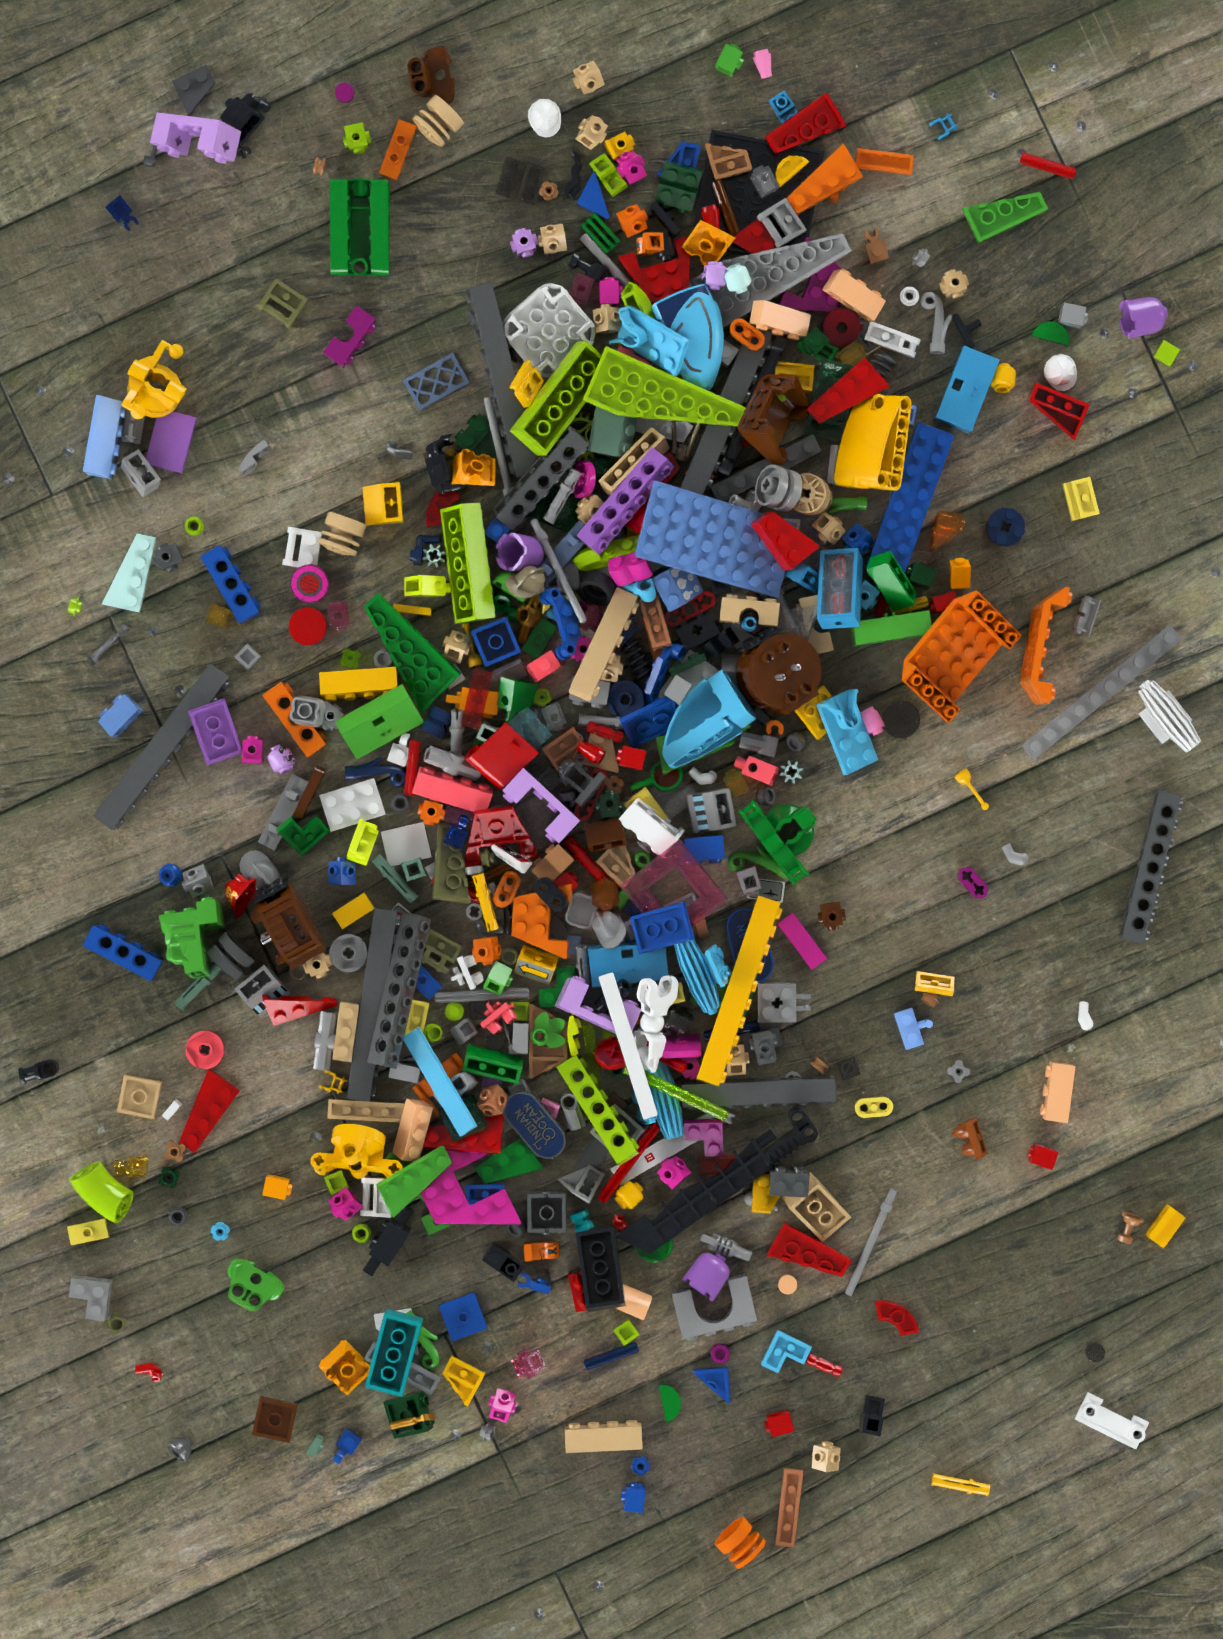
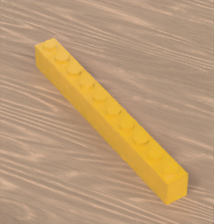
M758 895L697 1075V1080L720 1087L721 1083H725L728 1074L725 1072L727 1065H731L734 1054H731L733 1046L737 1047L740 1038L737 1035L739 1028L743 1029L746 1018L743 1017L745 1010L749 1011L752 999H749L751 991H756L758 985L756 977L758 973H762L765 964L762 962L764 955H768L771 946L768 944L769 938H773L776 932L775 920L780 919L783 909L780 908V902Z

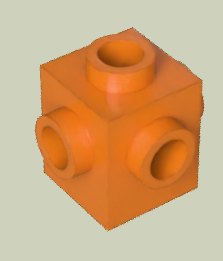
M637 204L616 213L620 226L627 238L648 229L646 221L649 220L645 210H640Z
M429 799V801L424 800V804L420 803L418 814L421 815L420 819L424 820V824L435 826V823H440V820H444L446 809H443L444 804H440L439 801ZM430 808L435 810V814L432 816L428 814Z
M498 936L473 939L472 955L475 958V963L482 962L483 965L494 964L495 960L500 959L501 946L498 944Z

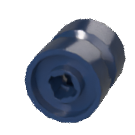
M432 705L428 713L430 718L425 719L420 729L443 740L447 732L445 727L451 724V714Z

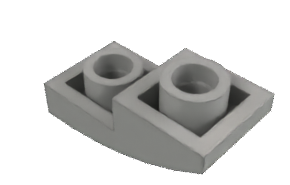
M265 439L258 443L242 461L238 469L242 475L244 473L249 475L256 470L255 466L258 465L255 457L261 458L268 453L267 450L270 446Z

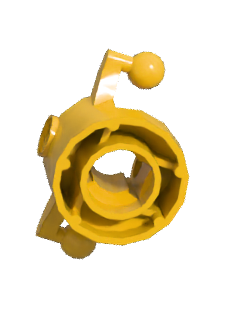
M162 340L153 356H148L139 361L135 359L127 373L129 375L127 396L121 406L131 411L134 419H142L144 416L161 418L171 414L177 408L187 388L181 385L179 378L171 369L158 363L165 349L168 350L171 358H181L184 353L181 345H171ZM148 381L160 382L165 386V391L153 388Z

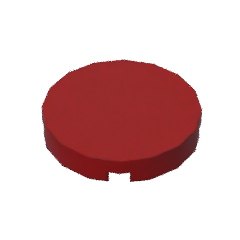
M305 607L297 610L291 616L288 629L291 637L296 642L311 646L318 644L324 638L327 632V623L320 611Z
M616 1037L604 1039L598 1044L595 1052L598 1065L609 1070L626 1066L619 1041Z

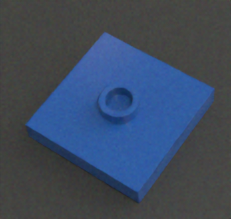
M475 1292L438 1305L451 1341L488 1329Z

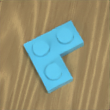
M777 1329L762 1359L761 1365L779 1373L786 1356L804 1365L812 1346Z

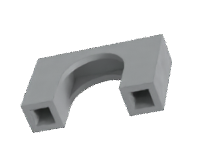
M746 1273L728 1277L732 1305L729 1312L717 1320L706 1319L696 1311L690 1287L671 1291L683 1339L687 1338V1341L697 1339L698 1335L705 1334L706 1336L717 1334L719 1330L724 1329L727 1332L734 1330L735 1326L743 1325V1327L754 1325L757 1317Z

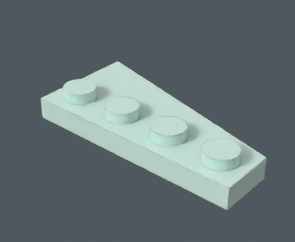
M136 534L102 605L138 613L141 612L156 537Z

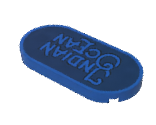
M737 909L727 920L726 932L734 964L736 963L753 909ZM769 949L767 956H763L762 962L765 964L762 973L757 974L756 981L758 983L765 981L773 971L774 962L771 949Z

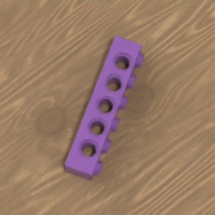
M651 447L576 536L600 555L612 539L620 533L624 525L632 519L636 511L645 504L650 496L653 481L662 482L674 468L673 464Z

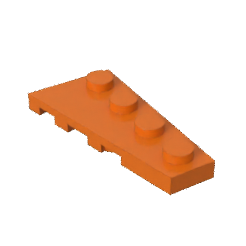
M843 143L786 199L795 213L799 215L863 178V175Z

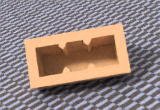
M623 1284L626 1306L615 1309L644 1320L652 1296Z

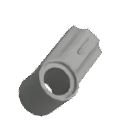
M742 732L738 748L775 757L779 738Z
M572 1091L564 1092L561 1095L560 1101L570 1131L578 1130L586 1126L580 1105ZM570 1096L575 1101L572 1105H566L563 1102L564 1099Z

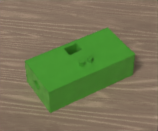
M930 611L896 615L895 612H892V616L889 617L888 613H886L882 618L860 621V627H850L853 647L924 636L932 626Z
M401 684L341 717L335 723L355 758L359 759L419 726L424 721L405 687Z

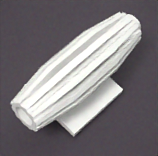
M1146 680L1139 686L1140 691L1138 693L1146 708L1138 715L1161 744L1170 738L1183 751L1188 752L1201 742L1191 723L1192 719L1169 690L1165 691L1154 680L1151 682Z

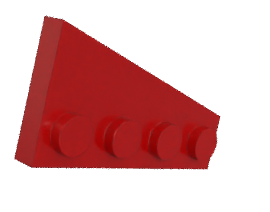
M864 357L811 404L807 410L818 423H821L890 387V385Z
M784 1222L766 1253V1256L771 1258L775 1257L782 1259V1261L801 1264L800 1266L815 1268L818 1271L840 1277L844 1275L852 1261L851 1258Z

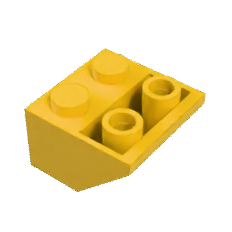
M400 482L362 487L366 526L404 523Z

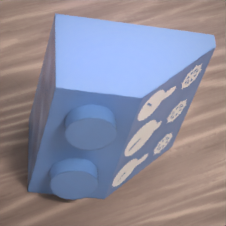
M667 566L654 573L651 577L669 612L683 606L704 591L695 574Z

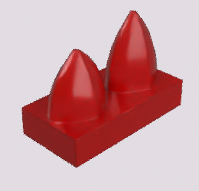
M581 1271L568 1274L576 1312L585 1311L587 1309Z

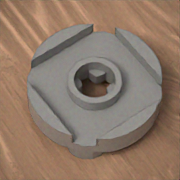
M354 934L339 936L333 941L329 950L332 964L343 972H354L360 969L365 964L368 955L366 943L361 937ZM348 947L351 951H354L350 959L343 955V952Z

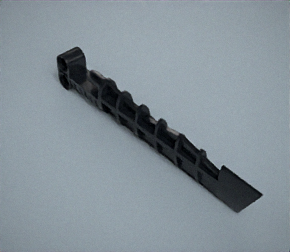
M792 1107L788 1112V1118L794 1127L792 1130L777 1139L771 1129L757 1139L752 1138L751 1142L740 1154L733 1151L736 1158L724 1171L718 1163L715 1164L720 1174L706 1180H702L698 1176L699 1183L680 1189L678 1194L667 1205L661 1202L664 1209L652 1222L644 1214L617 1233L616 1238L651 1254L775 1166L774 1163H780L781 1158H787L786 1155L788 1153L791 1155V1151L794 1149L798 1150V1146H804L815 1141L818 1137L815 1125L801 1107ZM801 1113L802 1118L795 1121L792 1119L794 1114ZM807 1128L813 1129V1133L809 1136L804 1135V1131Z

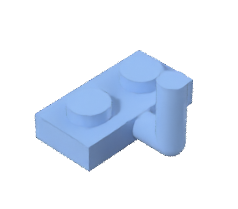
M912 1007L893 1013L905 1050L923 1045L924 1042L919 1029L931 1028L933 1022L929 1019L917 1022Z

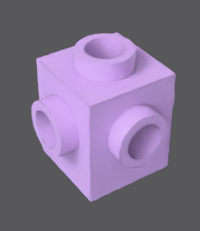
M525 228L516 230L515 234L512 235L513 241H510L513 253L517 252L518 257L522 256L523 258L534 255L536 245H539L536 234H532L530 229L526 230ZM524 239L528 240L527 244H521L520 241Z

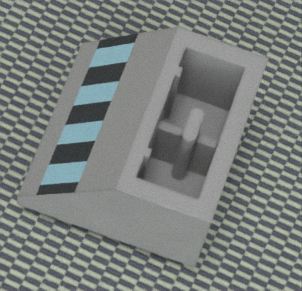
M719 788L686 795L693 833L736 826L730 788Z
M267 963L235 988L239 996L260 1018L267 1013L262 995H268L269 998H281V995L288 996L290 994L289 990Z

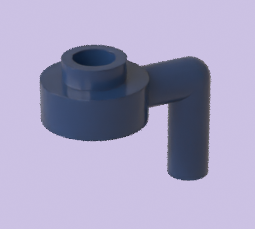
M418 535L414 550L410 551V561H413L414 565L422 566L424 543L439 544L440 536Z

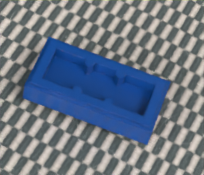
M421 965L416 988L430 1000L443 986Z

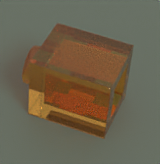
M603 878L590 885L593 906L607 911L619 904L618 886L616 883Z

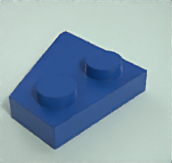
M681 142L667 161L696 169L701 145ZM663 168L657 173L658 178H661Z

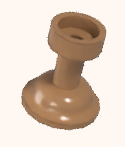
M1122 1212L1123 1220L1127 1224L1124 1232L1119 1233L1117 1240L1131 1245L1133 1242V1237H1131L1133 1227L1143 1223L1144 1219L1131 1213Z

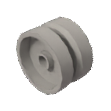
M773 464L766 466L761 471L755 485L756 501L762 506L782 512L792 510L797 504L802 491V479L798 472Z

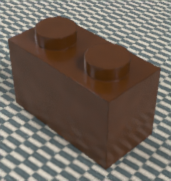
M610 817L604 821L595 820L584 825L590 853L628 845L625 827L618 817Z

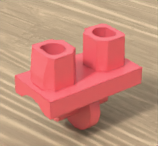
M489 1001L486 1003L488 1009L484 1012L487 1018L480 1025L482 1028H487L493 1035H497L503 1030L498 1021L503 1018L507 1024H510L517 1019L513 1011L516 1007L513 1003L508 1004L506 1002L502 1005L500 1001H497L495 1004Z

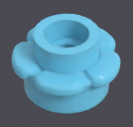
M217 1222L216 1225L212 1226L211 1234H213L212 1237L215 1240L219 1241L228 1238V1233L230 1232L228 1225L223 1222Z

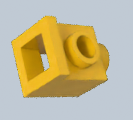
M623 132L606 140L604 145L612 161L615 162L622 153L634 151L633 146L635 142L631 134L627 136L626 132ZM622 141L625 145L623 147H619L617 143Z

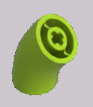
M101 1161L85 1166L69 1179V1182L79 1196L106 1219L118 1224L127 1214L134 1193L119 1183L106 1170Z

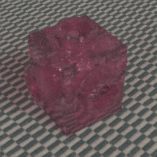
M581 600L579 604L587 621L583 624L579 622V627L586 632L590 629L596 633L604 616L600 613L601 608L593 603L589 605Z
M527 1349L517 1353L516 1358L511 1360L518 1378L525 1376L527 1379L537 1375L538 1371L546 1367L539 1349L529 1352Z

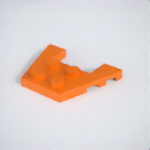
M572 884L560 886L559 888L566 894L568 902H571ZM536 892L514 897L511 936L563 959H567L569 940L550 939L551 908Z

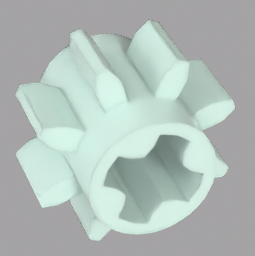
M430 544L428 551L423 550L426 553V557L422 559L424 561L429 560L428 567L435 564L438 568L440 561L445 563L442 555H445L446 552L439 551L440 545L437 548H433L432 544ZM437 551L439 558L432 561L429 554Z
M788 760V766H780L784 770L779 776L786 777L785 783L791 779L792 783L795 784L796 777L802 778L798 774L803 768L798 769L796 767L798 762L791 765ZM789 767L796 770L792 778L786 774Z

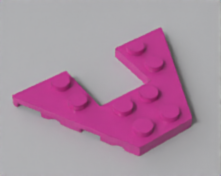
M447 1150L452 1164L421 1192L435 1224H522L505 1189L471 1206L469 1205L454 1172L487 1156L486 1152Z

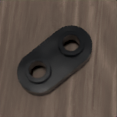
M542 877L536 881L534 886L536 894L553 911H561L567 906L568 898L566 894L550 878ZM541 885H545L547 890L543 891ZM554 899H558L560 905H556Z

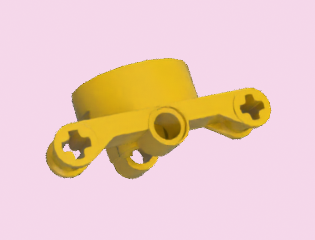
M357 1124L335 1126L331 1142L335 1145L334 1153L319 1152L311 1157V1165L319 1175H325L335 1169L350 1170L352 1176L356 1179L364 1178L368 1172L382 1173L388 1178L393 1173L403 1169L399 1161L383 1159L386 1136L382 1132ZM358 1165H361V1166H362L361 1169H359V1170H354V1168H355L356 1166H358Z

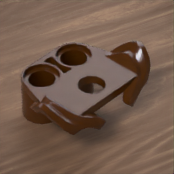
M444 46L428 49L425 56L421 59L417 57L412 58L407 64L411 89L414 93L424 98H432L434 95H437L449 105L454 100L455 79L450 76L448 64H451L452 61ZM418 64H421V70L419 72H415V67ZM439 69L445 71V77L442 80H438L435 77ZM425 83V88L419 91V85Z

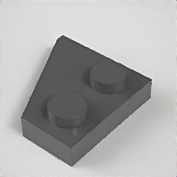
M207 65L172 81L188 116L192 115L199 102H202L206 93L216 84Z

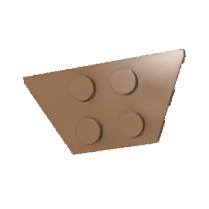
M529 1004V1078H533L567 1061L568 1022L565 1021L564 1028L560 1033L566 1040L564 1045L550 1048L546 1044L542 1046L534 1044L531 1040V1032L535 1028L537 1016L546 1012L549 1019L559 1017L533 1004ZM542 1032L537 1033L536 1036L538 1039L544 1038V1034Z

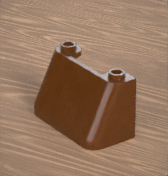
M775 374L762 377L738 423L740 434L772 464L784 465L787 459V452L784 448L778 447L790 421H801L809 412L807 408L810 404L798 377ZM778 395H785L786 400L784 402L780 401Z

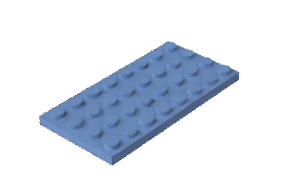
M653 481L635 557L772 598L779 597L785 571H783L750 525L763 513L659 481ZM787 521L788 523H790L792 526H794V527L796 528V526H797L796 523H792V522Z

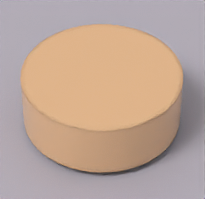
M785 1274L779 1278L778 1288L784 1294H792L797 1289V1281L792 1275Z

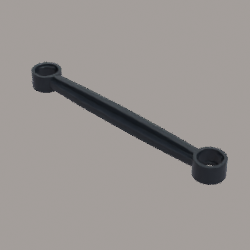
M776 336L745 407H747L760 379L765 375L774 373L788 340L787 337ZM738 427L735 429L727 453L718 471V474L727 478L745 441Z

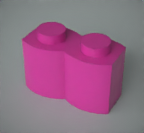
M635 551L627 556H618L609 560L608 568L616 586H626L634 581H642L653 576L650 561L635 557Z

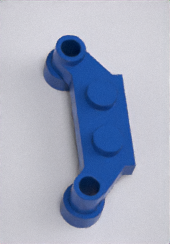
M547 588L540 593L539 599L542 604H551L553 606L562 639V645L555 649V656L558 660L564 661L575 653V647L582 634L577 616L569 600L561 595L557 588Z
M671 643L672 646L663 648L661 655L654 660L651 675L645 683L646 706L661 699L658 696L673 658L680 661L684 657L686 652L685 646Z

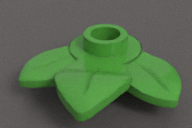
M546 1012L539 1014L535 1019V1028L531 1032L532 1042L538 1046L546 1044L550 1048L564 1045L566 1040L560 1033L564 1028L565 1020L561 1018L549 1019ZM542 1032L544 1034V1038L538 1039L536 1036L537 1033Z

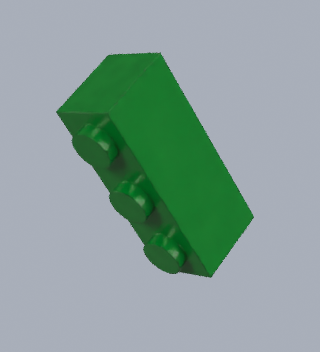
M888 551L870 557L867 573L873 578L877 589L882 592L886 603L890 605L892 610L896 611L913 606L917 592L892 552Z
M468 1044L462 1071L518 1084L524 1057Z

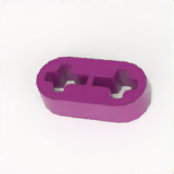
M963 867L958 871V880L974 898L981 899L987 895V885L973 869ZM963 871L971 872L969 875L973 880L971 883L967 879H962L964 876L962 874ZM974 883L978 887L983 886L982 895L974 893L976 891V888L973 886Z

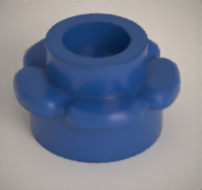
M641 1456L633 1459L631 1468L634 1473L644 1475L646 1471H649L650 1463L646 1457Z

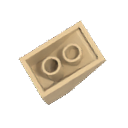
M810 1172L808 1198L787 1196L782 1198L789 1209L824 1242L847 1222L851 1216Z

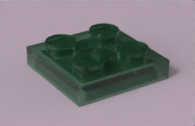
M474 1095L462 1099L477 1124V1127L464 1136H459L443 1107L438 1109V1113L452 1142L488 1128L481 1110L476 1106L477 1102Z

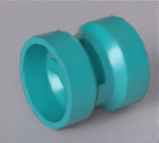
M587 1208L569 1215L571 1221L575 1224L574 1229L576 1232L587 1231L594 1227L592 1221L588 1218Z

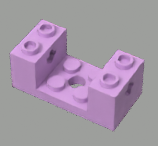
M157 112L150 143L157 146V150L168 152L169 156L179 158V155H188L192 136L200 137L197 149L204 152V156L215 158L216 162L226 164V161H235L241 131L221 120Z
M523 768L502 790L505 793L503 797L511 804L513 802L517 804L533 787L535 789L533 793L540 800L545 798L549 802L547 806L554 813L560 812L557 818L545 829L547 832L545 836L552 843L555 841L560 843L580 820Z
M578 976L567 978L555 1007L616 1034L610 1016L603 1013H598L597 1015L593 1013L594 1009L581 1005L589 985L585 984L586 980ZM625 1000L623 1005L631 1031H633L641 1009L638 1008L637 1003Z

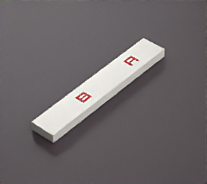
M709 1111V1112L705 1113L704 1115L698 1117L697 1119H714V1118H713L711 1112ZM685 1135L665 1140V1138L660 1139L644 1150L619 1185L633 1179L698 1140H685ZM619 1165L610 1168L613 1174L619 1168Z

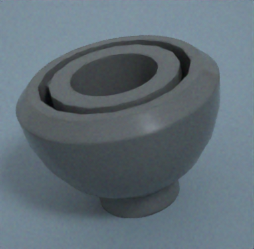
M187 1436L174 1438L167 1443V1448L179 1461L187 1462L191 1455L193 1442Z

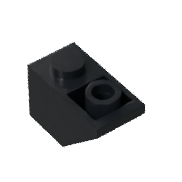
M495 1242L491 1244L482 1258V1261L513 1282L525 1267L510 1252Z

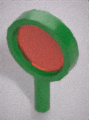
M658 761L651 769L650 778L630 784L631 791L634 792L653 785L659 791L672 792L682 783V769L676 768L663 775L661 762Z

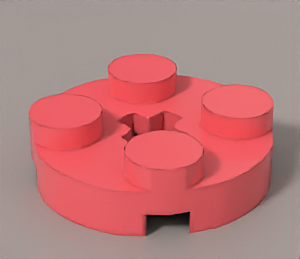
M202 1030L193 1034L186 1045L187 1059L193 1066L203 1069H210L216 1066L225 1054L223 1040L218 1034L210 1030ZM204 1044L210 1047L208 1055L200 1052L202 1049L201 1045Z

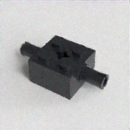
M406 1206L399 1212L396 1219L393 1217L389 1221L385 1219L379 1230L380 1236L375 1235L368 1247L371 1249L369 1253L371 1258L365 1268H363L365 1273L373 1276L381 1263L386 1266L390 1265L410 1233L411 1228L405 1224L414 1212L413 1209Z

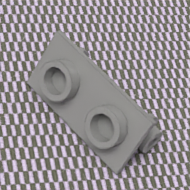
M127 409L122 442L141 444L145 416L142 419H134L131 411Z
M1085 595L1081 599L1080 614L1077 615L1072 628H1074V634L1090 637L1101 600Z

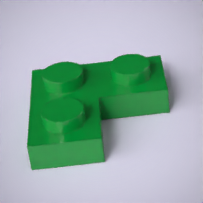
M317 816L303 828L289 817L276 829L301 856L330 832L329 828Z
M575 966L555 968L557 987L538 989L540 1008L555 1007L566 979L575 976Z

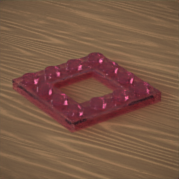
M678 839L620 887L641 913L663 908L662 904L649 890V887L676 867L700 896L687 906L691 926L694 927L725 903L728 898L683 842Z

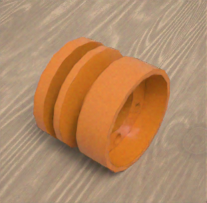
M743 1516L732 1522L715 1541V1546L723 1554L732 1551L728 1560L730 1562L734 1561V1566L737 1569L751 1562L766 1544V1540L763 1537H759L758 1531L749 1534L752 1525Z

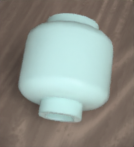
M740 263L726 268L724 278L728 290L736 291L737 294L747 291V286L751 283L747 268L741 266Z

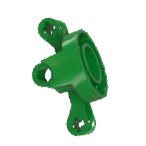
M752 799L748 806L738 810V813L749 825L768 853L774 858L793 886L805 875H810L802 863L795 857L806 851L814 837V826L817 819L808 807H798L792 804L779 805L764 815L760 807ZM793 819L799 826L800 831H797L795 838L785 840L786 842L783 843L776 832L781 830L783 824L791 823Z

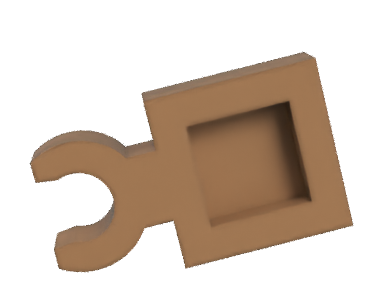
M878 228L874 229V237H870L868 231L864 232L865 239L870 243L865 245L870 265L889 259L884 240L878 241Z

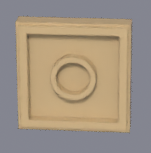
M124 1074L117 1113L155 1119L162 1081Z

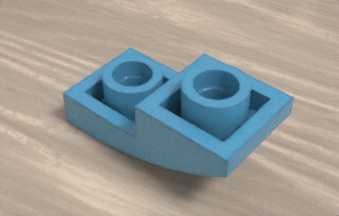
M785 90L768 101L782 124L798 113L795 104Z

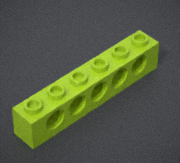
M574 1055L557 1066V1069L615 1162L621 1166L639 1154L637 1151L639 1145L634 1138L630 1139L627 1135L629 1131L623 1121L620 1123L616 1116L619 1114L613 1105L609 1106L606 1100L609 1098L603 1089L599 1090L596 1084L599 1082L595 1075L588 1073L586 1068L589 1066L585 1059ZM578 1072H583V1080L576 1082L575 1075ZM592 1088L594 1090L593 1096L586 1098L585 1091ZM602 1104L604 1111L601 1114H596L595 1107ZM612 1120L614 1122L613 1129L606 1130V1122ZM618 1137H623L624 1144L617 1147L615 1140Z

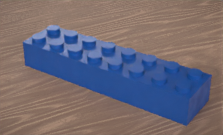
M920 422L916 424L905 454L901 487L891 493L864 569L867 570L870 557L891 551L904 573L906 572L952 444L953 434Z

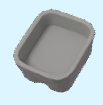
M297 696L292 700L290 719L295 724L320 727L324 721L326 704L324 700L318 698Z
M583 893L573 894L572 901L569 902L565 915L566 922L582 929L591 928L595 919V912L598 909V900Z

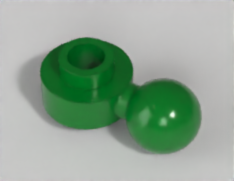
M505 592L494 594L493 604L495 611L507 612V618L510 621H518L516 617L518 607L511 606L510 596Z

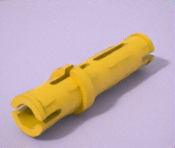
M484 873L473 875L472 878L477 892L475 894L481 905L487 932L497 930L499 926L490 898L491 891L487 887Z
M935 1473L932 1475V1486L965 1491L967 1494L989 1495L990 1484L974 1482L973 1479L964 1480Z

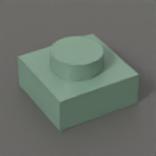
M317 1434L306 1454L311 1457L315 1453L319 1454L325 1445L322 1443L324 1437Z

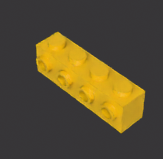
M396 667L319 673L321 699L327 702H335L337 699L352 701L359 697L373 699L375 696H381L398 686Z

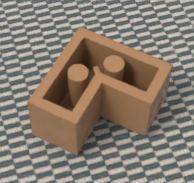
M552 843L545 850L547 855L543 859L538 857L532 863L534 868L531 871L539 879L548 877L554 881L575 859L559 843L556 846Z

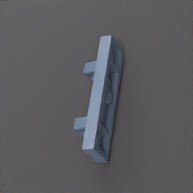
M580 520L553 550L562 570L585 545L576 536L585 526ZM548 557L538 567V569H545V589L557 577L555 571L547 565L549 564L552 567Z

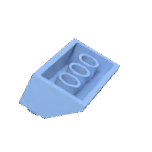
M96 395L83 472L90 476L112 479V475L116 474L117 464L114 463L115 456H119L120 452L118 440L123 434L122 418L126 417L127 409L121 406L122 401Z

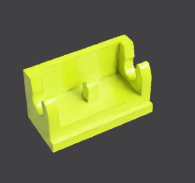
M359 819L347 853V860L367 866L379 833L377 825Z

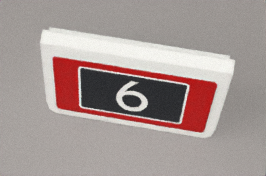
M505 844L491 846L495 856L522 874H525L532 865L531 861Z

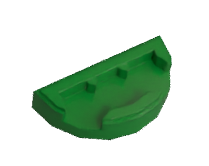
M1048 321L1042 323L1034 329L1031 337L1069 346L1067 330L1057 322Z
M659 1384L665 1421L667 1423L679 1414L681 1398L673 1387L667 1384Z

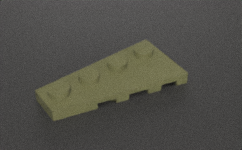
M438 824L432 899L470 904L471 899L468 893V881L465 875V864L462 858L458 825Z

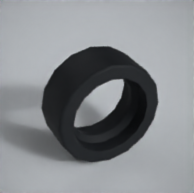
M589 571L583 576L578 590L580 595L589 603L596 606L609 605L617 586L614 580L607 574L600 571ZM591 585L600 587L604 592L596 590Z

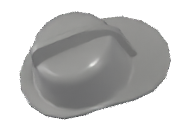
M249 851L241 858L240 871L245 879H256V890L263 886L268 888L273 885L272 882L280 878L277 868L264 853Z
M596 911L597 916L592 923V927L600 944L607 949L618 946L626 934V928L620 915L611 911Z

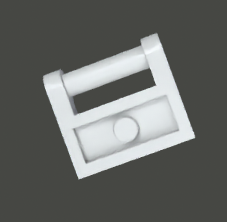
M288 527L287 549L282 565L297 568L307 564L318 565L321 546L318 540L322 538L321 532ZM296 535H302L298 561H293Z
M365 1176L361 1179V1183H363V1208L360 1209L361 1216L392 1218L376 1184L386 1178ZM370 1184H374L373 1210L370 1209Z

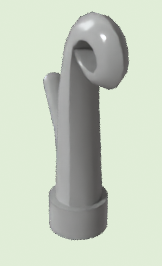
M926 292L920 300L922 307L925 309L935 308L930 353L944 354L945 335L953 316L950 314L944 321V309L940 297L933 292ZM931 298L934 302L927 304L926 299Z

